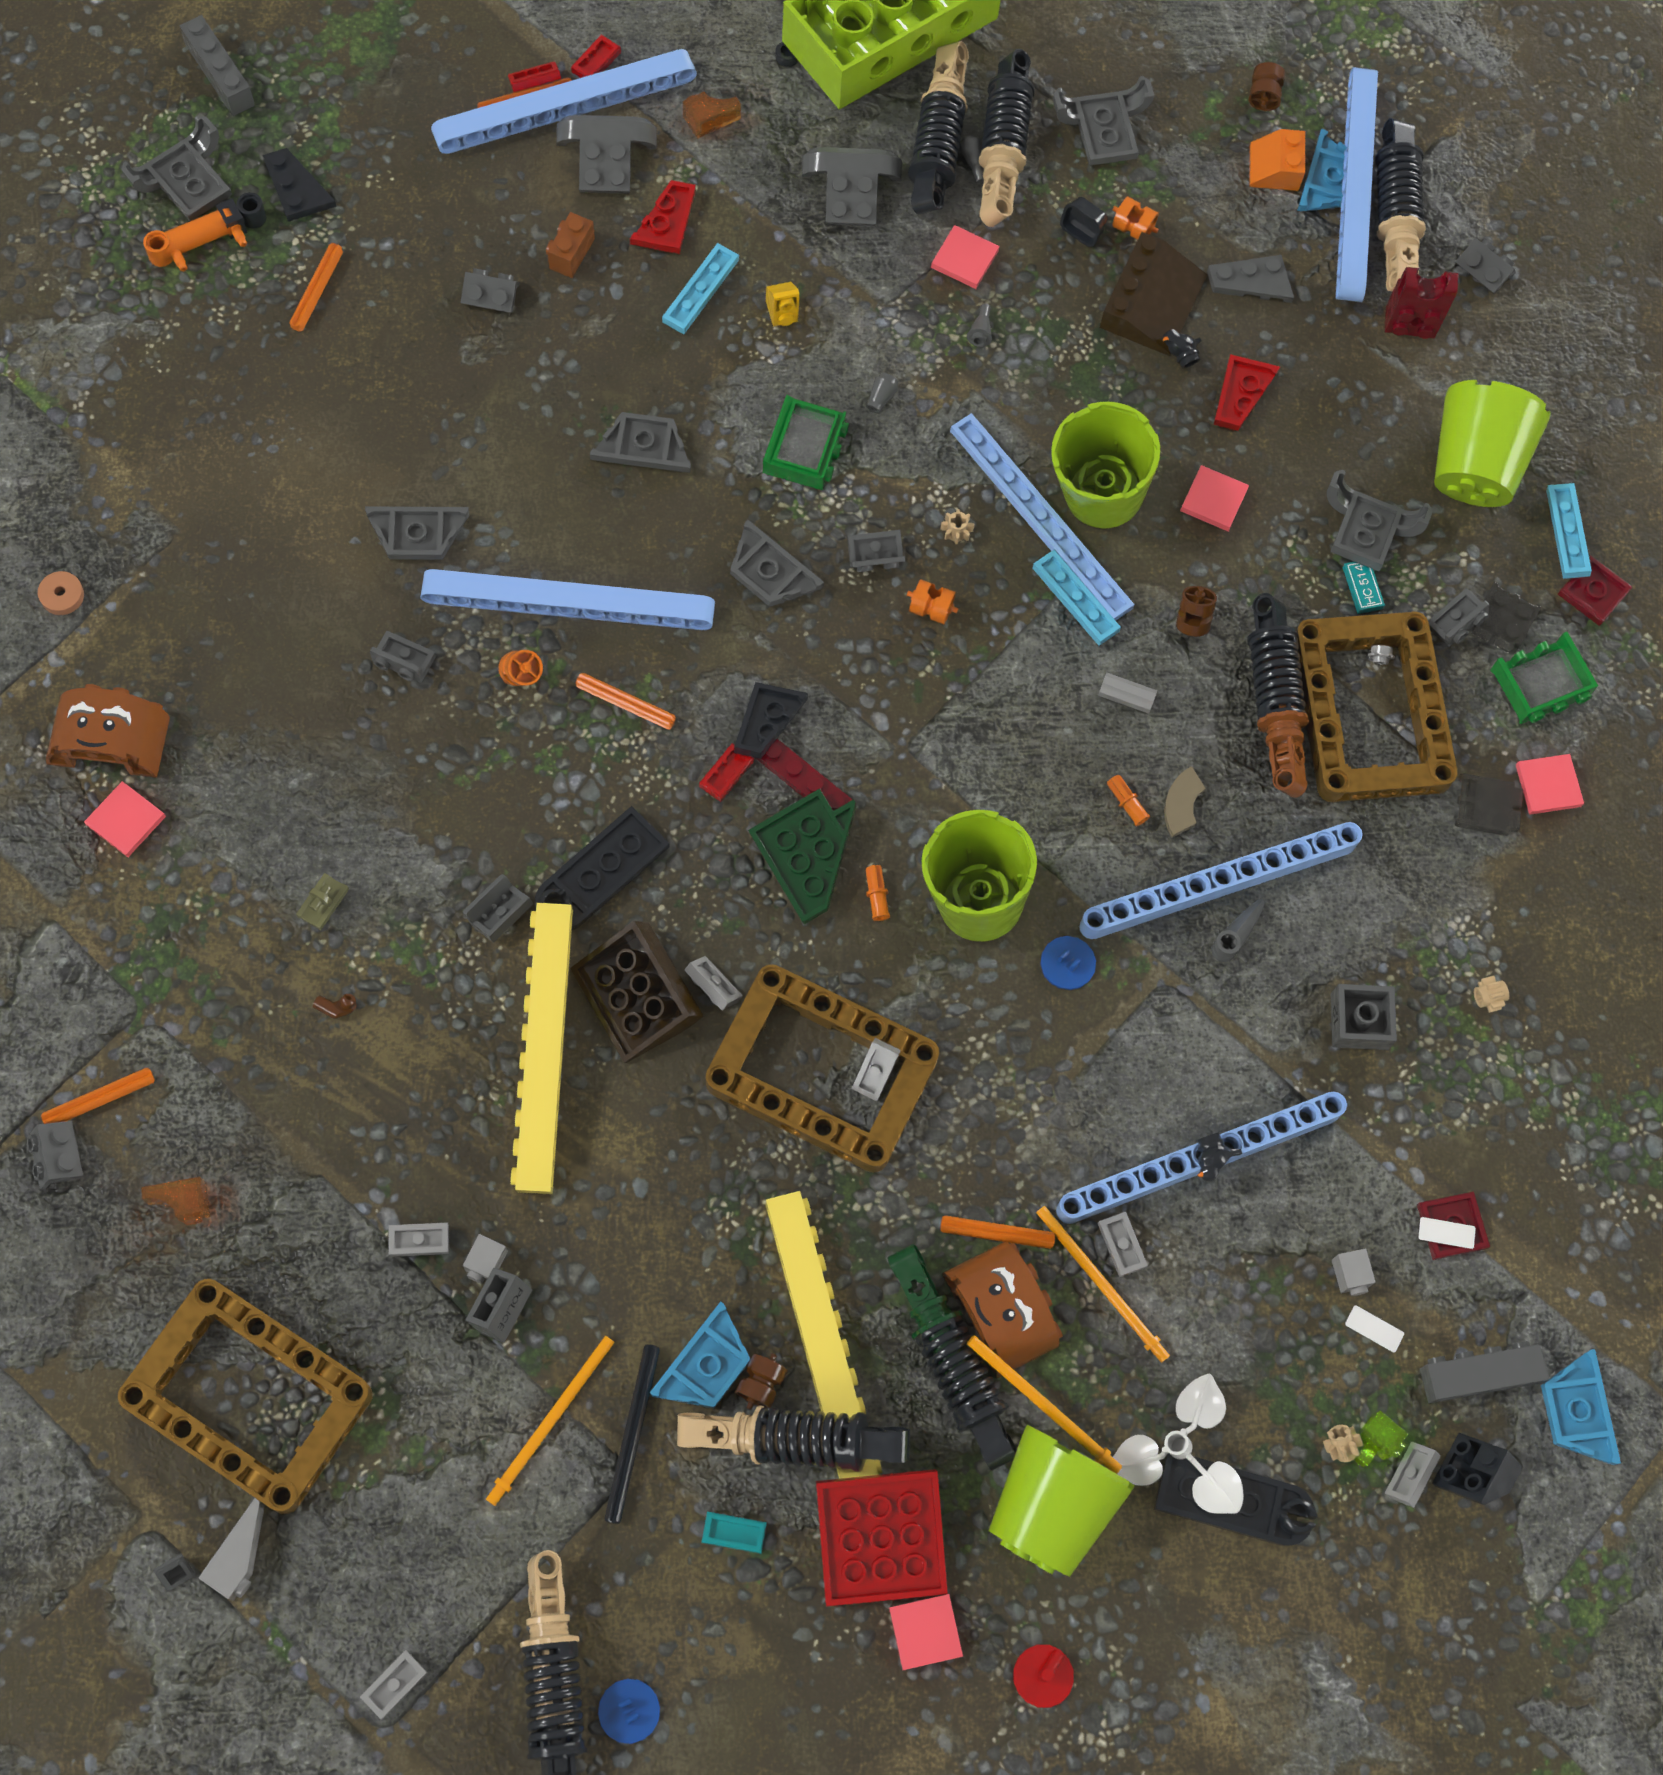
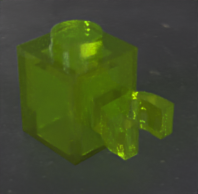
M1377 1411L1371 1415L1357 1433L1360 1434L1365 1446L1354 1461L1363 1468L1365 1465H1369L1375 1455H1378L1382 1460L1391 1456L1396 1458L1406 1447L1403 1441L1408 1433L1382 1411Z

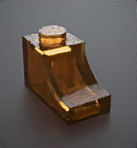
M704 91L697 95H691L683 101V118L698 139L740 120L741 103L736 96L729 99H716L708 96Z
M201 1177L141 1187L142 1199L148 1205L158 1204L170 1207L174 1210L175 1217L186 1225L202 1222V1218L210 1217L207 1186Z

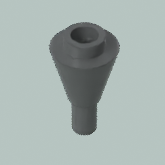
M968 136L961 140L959 151L973 170L976 183L984 182L983 169L979 164L982 140L975 138V136Z
M986 303L981 305L979 316L967 333L968 341L977 347H984L992 342L989 319L991 306Z

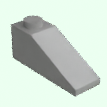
M255 1498L198 1577L201 1581L232 1601L236 1597L241 1598L251 1585L249 1578L253 1574L265 1507L264 1503Z

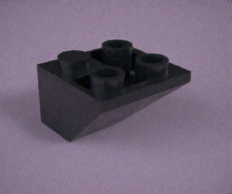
M1458 1433L1432 1484L1445 1491L1485 1505L1511 1492L1523 1466L1508 1450Z

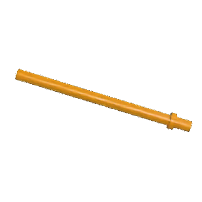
M1046 1206L1039 1209L1036 1214L1051 1232L1055 1233L1056 1238L1146 1344L1144 1348L1147 1351L1151 1350L1161 1363L1164 1362L1170 1355L1159 1343L1161 1339L1158 1336H1153Z
M975 1335L967 1342L969 1347L1095 1457V1462L1100 1465L1103 1464L1107 1469L1116 1474L1122 1469V1465L1110 1455L1111 1451L1108 1448H1102L979 1338Z
M604 1336L501 1478L497 1477L494 1481L496 1485L486 1497V1500L493 1506H496L505 1492H510L512 1482L615 1342L609 1337Z

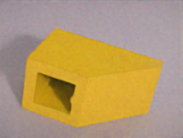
M792 282L767 286L766 303L773 327L779 325L788 326L798 322V288Z

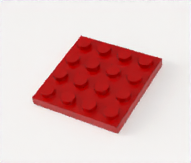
M936 1469L816 1481L826 1606L948 1594L938 1471Z

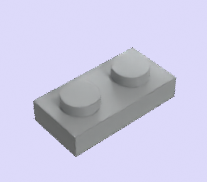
M706 956L690 962L685 968V972L691 977L692 981L700 986L710 997L711 1001L721 1010L738 1003L743 995Z
M875 1038L852 1089L878 1101L901 1050Z
M1126 1212L1097 1223L1119 1278L1145 1269L1148 1266Z
M448 1223L389 1225L390 1257L449 1254Z
M1411 1441L1385 1494L1392 1500L1414 1508L1441 1455L1436 1450Z
M405 1650L360 1698L383 1720L428 1672Z

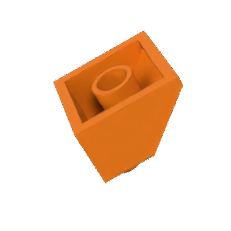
M1279 129L1250 143L1249 187L1299 191L1305 175V131Z

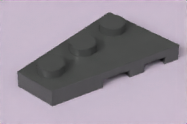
M1282 255L1208 266L1207 273L1213 293L1242 297L1245 294L1260 296V299L1269 300L1271 297L1283 299V302L1292 303L1294 299Z

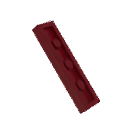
M778 739L775 740L761 759L755 758L803 798L820 788L833 811L852 800Z

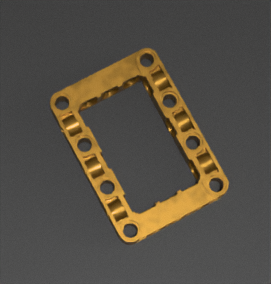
M1413 611L1306 619L1302 621L1297 628L1299 634L1298 653L1300 655L1299 662L1301 663L1300 671L1302 673L1301 681L1303 682L1302 690L1304 691V698L1302 700L1305 701L1306 706L1304 710L1309 720L1306 726L1320 797L1327 802L1441 794L1446 792L1457 777V766L1429 622L1425 615ZM1408 626L1413 627L1417 632L1411 631ZM1303 634H1308L1313 639H1308ZM1374 645L1398 647L1420 764L1404 765V762L1396 766L1378 767L1376 764L1370 768L1351 769V766L1349 767L1348 764H1345L1342 748L1344 738L1340 716L1336 714L1334 703L1335 688L1331 665L1327 664L1326 652L1371 649V646ZM1417 675L1423 676L1426 681L1419 679ZM1312 682L1318 683L1321 688L1314 687ZM1426 724L1433 725L1435 730L1428 728ZM1320 732L1328 733L1330 738L1322 736ZM1435 773L1443 775L1445 780L1439 779ZM1329 782L1337 783L1339 788L1332 787Z
M771 964L762 967L715 1054L706 1072V1088L713 1096L866 1171L874 1173L883 1170L887 1165L936 1066L939 1048L931 1039L784 968ZM773 977L779 983L776 986L770 987L764 983V980ZM818 1002H825L828 1004L829 1009L819 1011L814 1005ZM782 1003L799 1011L801 1016L831 1030V1028H834L850 1036L852 1041L869 1049L873 1040L877 1038L901 1050L897 1059L902 1061V1067L869 1133L741 1071L747 1055H751L753 1051V1046L760 1030H764L766 1026V1021L773 1005L776 1006ZM869 1026H875L879 1029L880 1034L871 1036L867 1034L865 1029ZM927 1051L931 1055V1059L928 1061L920 1060L917 1052ZM716 1075H724L728 1081L723 1085H717L712 1079ZM775 1100L778 1102L779 1107L775 1110H768L763 1105L765 1101ZM823 1124L828 1126L831 1132L828 1135L822 1136L815 1131V1128ZM878 1150L882 1154V1159L872 1161L868 1158L867 1152Z
M203 1279L194 1286L118 1392V1401L125 1410L274 1511L281 1514H289L299 1507L372 1400L373 1392L371 1387L361 1377L217 1281ZM215 1289V1299L212 1302L205 1303L203 1301L204 1294L208 1290ZM215 1319L332 1397V1403L321 1419L313 1423L314 1429L302 1446H297L295 1449L297 1453L283 1473L279 1472L277 1474L161 1395ZM256 1322H264V1331L259 1335H252V1326ZM305 1354H313L314 1361L312 1365L307 1368L300 1367L301 1357ZM355 1386L362 1387L363 1394L361 1398L356 1401L349 1400V1391ZM142 1390L143 1397L138 1404L131 1405V1394L134 1391ZM185 1423H190L192 1426L191 1433L185 1438H180L178 1434L179 1428ZM234 1456H239L241 1459L240 1467L236 1471L229 1472L227 1468L228 1461ZM288 1489L291 1494L289 1502L285 1505H278L276 1501L278 1493L281 1490Z

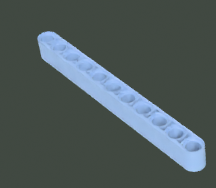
M679 49L446 117L433 123L431 130L440 152L445 154L453 153L558 122L566 116L585 114L691 82L697 73L688 52L684 49Z
M1355 67L1351 69L1348 82L1345 146L1347 148L1344 151L1343 198L1340 213L1336 299L1362 302L1365 296L1367 280L1378 71Z
M436 569L424 572L420 596L424 602L436 605L694 630H708L712 628L715 600L704 595Z
M1346 822L1091 907L1086 910L1079 926L1080 932L1086 938L1097 939L1353 852L1362 839V830L1357 824ZM1342 835H1348L1352 842H1346ZM1316 843L1324 844L1327 850L1319 849ZM1296 851L1300 853L1303 859L1295 858L1291 852ZM1266 860H1273L1276 862L1277 867L1269 866ZM1241 868L1249 869L1252 872V876L1243 874ZM1215 877L1225 878L1227 884H1220ZM1190 885L1199 886L1202 892L1196 893L1192 891ZM1164 894H1173L1177 901L1167 900ZM1139 902H1147L1151 909H1142ZM1113 911H1122L1126 918H1117ZM1096 919L1100 926L1092 927L1087 920Z
M1328 1092L1220 1134L1224 1142L1231 1143L1234 1149L1242 1150L1241 1155L1230 1157L1225 1164L1335 1122L1347 1108L1346 1099L1338 1092ZM1330 1102L1334 1104L1337 1112H1329L1326 1109L1325 1103ZM1300 1112L1309 1114L1311 1123L1302 1121L1299 1115ZM1274 1122L1282 1123L1285 1126L1286 1132L1280 1133L1276 1131ZM1248 1132L1258 1134L1260 1143L1250 1141ZM1196 1143L1069 1192L1058 1203L1056 1208L1057 1216L1064 1223H1076L1197 1176L1201 1167L1196 1158V1152H1200L1198 1150L1200 1146ZM1170 1162L1179 1163L1183 1170L1182 1173L1173 1172L1169 1165ZM1143 1173H1153L1157 1180L1156 1183H1148L1144 1179ZM1117 1183H1127L1130 1187V1193H1121L1117 1188ZM1092 1192L1102 1194L1104 1203L1097 1204L1093 1202L1090 1194ZM1064 1203H1074L1077 1206L1078 1213L1069 1214L1066 1212Z

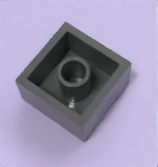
M1338 984L1331 993L1332 1047L1389 1050L1397 1041L1395 986Z

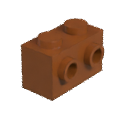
M570 212L566 220L560 222L557 236L554 240L549 241L546 248L549 269L573 278L595 240L593 221Z

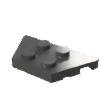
M621 412L614 425L603 435V440L596 448L590 451V460L691 472L690 461L687 459L683 442L678 435L677 426L672 418Z
M365 506L366 515L389 559L443 560L469 517L468 507Z
M749 520L745 522L730 574L764 603L771 607L824 587V581L752 522Z

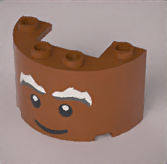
M86 684L85 688L68 690L59 699L45 759L47 765L75 768L77 759L124 764L130 775L157 778L170 716L163 710L161 704L149 702L131 695L124 688L115 687L113 690L102 689L94 684Z
M1003 1242L942 1273L955 1300L960 1297L982 1342L1012 1369L1015 1370L1059 1347V1338L1063 1337L1049 1309L1052 1306V1301L1045 1289L1040 1290L1036 1282L1038 1275L1031 1263L1026 1265L1014 1243ZM990 1365L996 1379L1001 1377L1002 1375Z

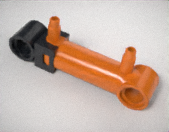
M247 192L237 199V206L233 198L217 204V211L165 232L159 230L149 232L144 237L143 244L150 262L155 266L164 267L174 260L180 271L184 272L188 267L182 253L218 238L229 235L230 239L235 238L241 247H245L247 245L244 235L247 233L246 227L255 229L263 226L266 222L267 216L261 197L256 193Z

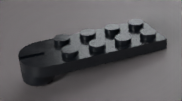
M631 806L538 888L535 896V906H537V903L571 905L573 909L572 930H575L670 847V843Z
M1170 1453L1166 1455L1154 1510L1280 1546H1293L1304 1541L1316 1526L1315 1523H1302L1292 1520L1287 1516V1513L1310 1520L1318 1518L1311 1497L1302 1488L1236 1468L1233 1469L1240 1477L1244 1494L1241 1510L1236 1514H1214L1207 1512L1195 1502L1192 1491L1194 1481L1203 1475L1187 1458L1176 1459ZM1194 1457L1206 1471L1215 1463Z

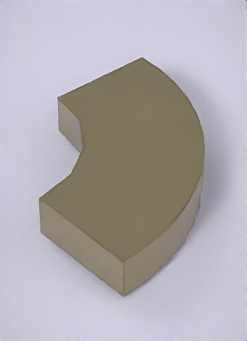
M1192 766L1175 779L1166 797L1164 818L1171 838L1195 827L1197 823L1193 814V805L1196 798L1206 788Z

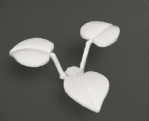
M1206 1374L1192 1381L1179 1395L1176 1403L1177 1416L1181 1421L1192 1424L1186 1429L1182 1428L1181 1431L1170 1432L1165 1438V1447L1162 1448L1160 1454H1158V1445L1153 1439L1145 1435H1135L1120 1445L1113 1458L1122 1465V1469L1117 1474L1138 1486L1151 1485L1162 1477L1163 1467L1159 1460L1164 1459L1168 1453L1176 1459L1187 1458L1203 1475L1198 1477L1193 1484L1192 1491L1195 1502L1203 1510L1210 1513L1236 1514L1241 1510L1244 1497L1239 1475L1230 1465L1220 1461L1213 1463L1208 1471H1206L1191 1455L1192 1443L1187 1437V1434L1196 1429L1197 1424L1205 1429L1215 1427L1223 1420L1226 1413V1402L1213 1376Z

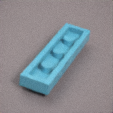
M717 243L662 316V323L685 334L739 261V255Z
M1575 484L1548 485L1546 492L1563 579L1590 577L1592 570Z
M1055 550L1033 564V570L1098 646L1120 631V625Z

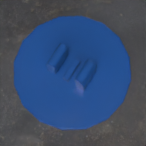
M1063 936L1047 944L1042 952L1040 965L1043 975L1049 983L1059 989L1073 990L1081 988L1090 981L1095 973L1096 959L1094 952L1086 942L1077 937Z
M625 1679L615 1682L605 1691L599 1703L598 1716L601 1727L609 1737L620 1743L632 1744L644 1740L654 1731L659 1721L660 1705L657 1695L649 1685L640 1680Z

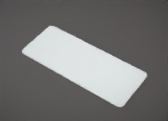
M1421 1217L1419 1239L1473 1249L1475 1227Z
M1356 1305L1353 1307L1345 1323L1349 1328L1392 1352H1396L1404 1336V1332Z

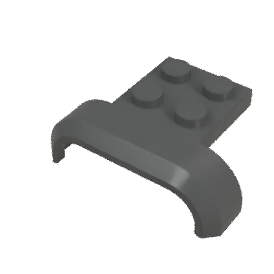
M1140 76L1133 87L1124 91L1075 98L1064 97L1062 95V88L1056 90L1053 95V102L1057 117L1062 123L1069 125L1078 124L1089 166L1138 158L1139 152L1129 117L1141 113L1153 102L1154 92L1149 79Z
M571 115L564 117L557 123L556 145L567 146L569 142L580 141V192L630 194L631 143L645 145L647 148L657 149V128L650 120L641 117Z
M196 116L195 128L187 138L146 164L132 168L125 161L122 166L123 175L137 191L149 193L161 188L189 221L199 217L232 195L230 188L205 161L214 151L219 140L218 129L206 116Z
M818 147L810 149L803 155L802 177L811 178L815 174H827L825 224L876 226L878 176L889 177L891 181L901 182L902 160L896 153L888 150Z
M1345 470L1336 471L1327 490V499L1336 511L1344 515V518L1330 552L1380 571L1393 536L1413 537L1421 534L1427 528L1433 510L1428 503H1424L1423 507L1417 511H1407L1355 491L1344 481Z

